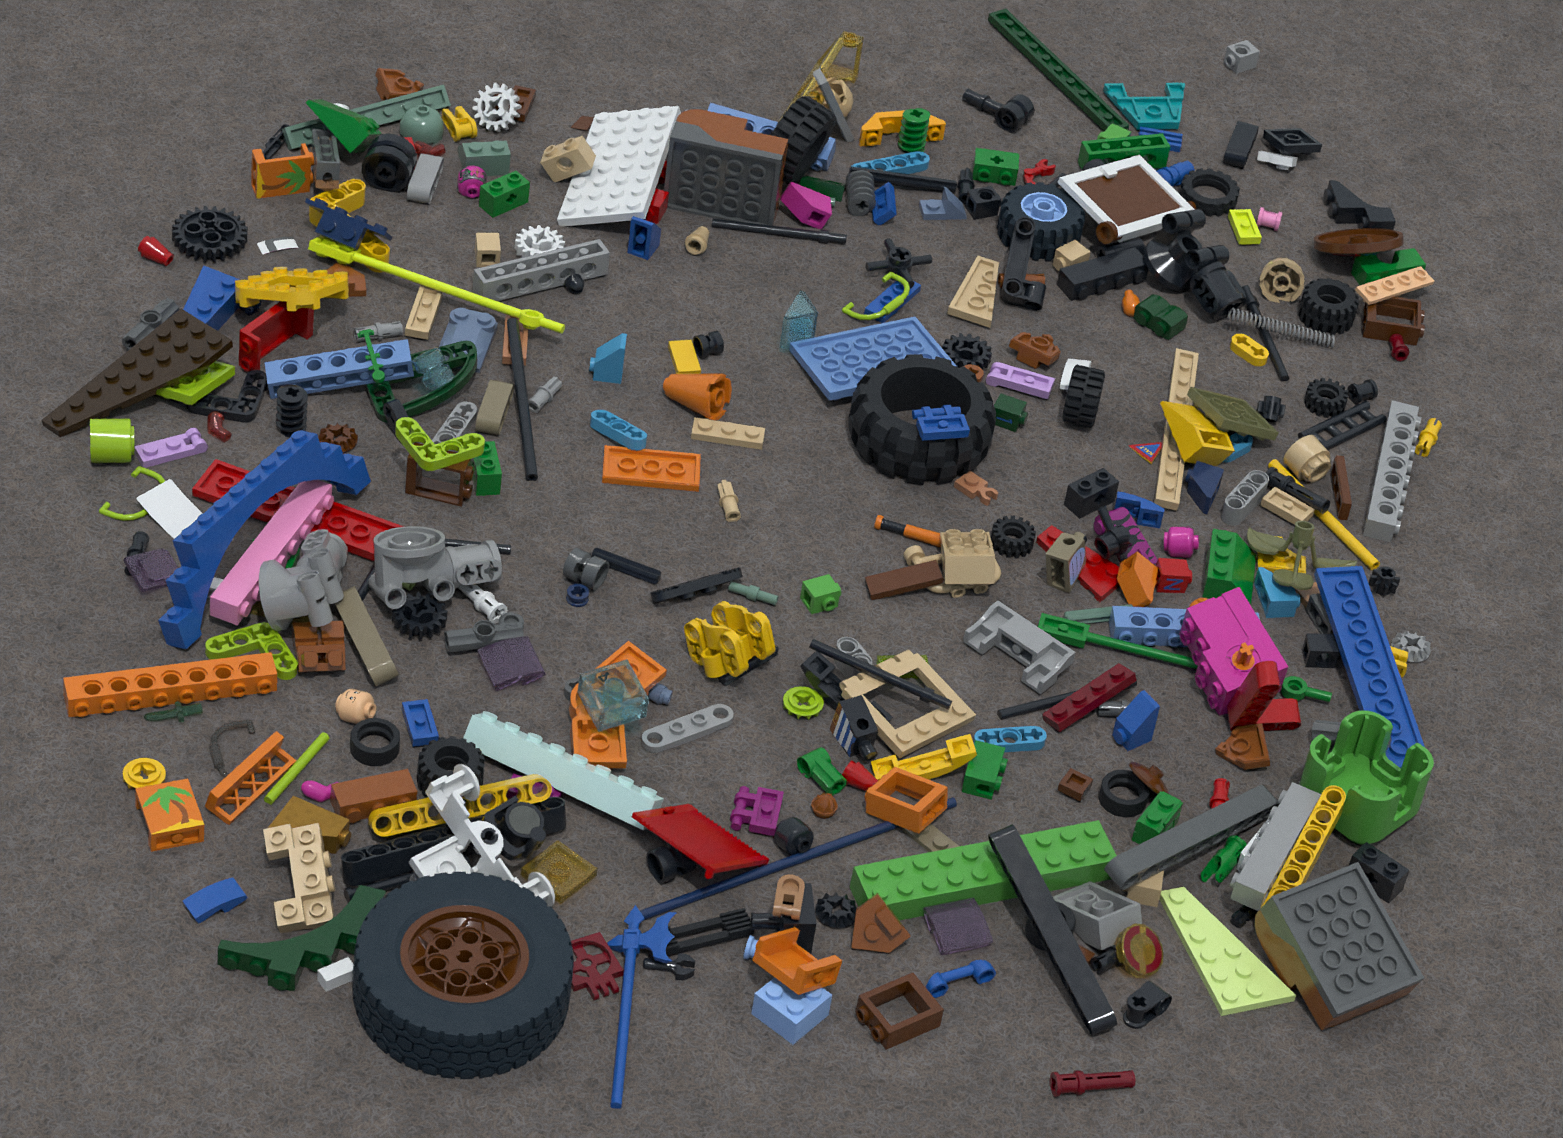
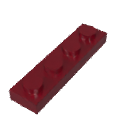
M1118 663L1042 714L1043 720L1061 732L1136 682V675L1133 671Z

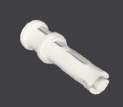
M476 584L460 585L459 589L474 602L475 609L485 613L487 619L492 623H498L500 616L507 613V606L503 603H498L491 592L483 591Z

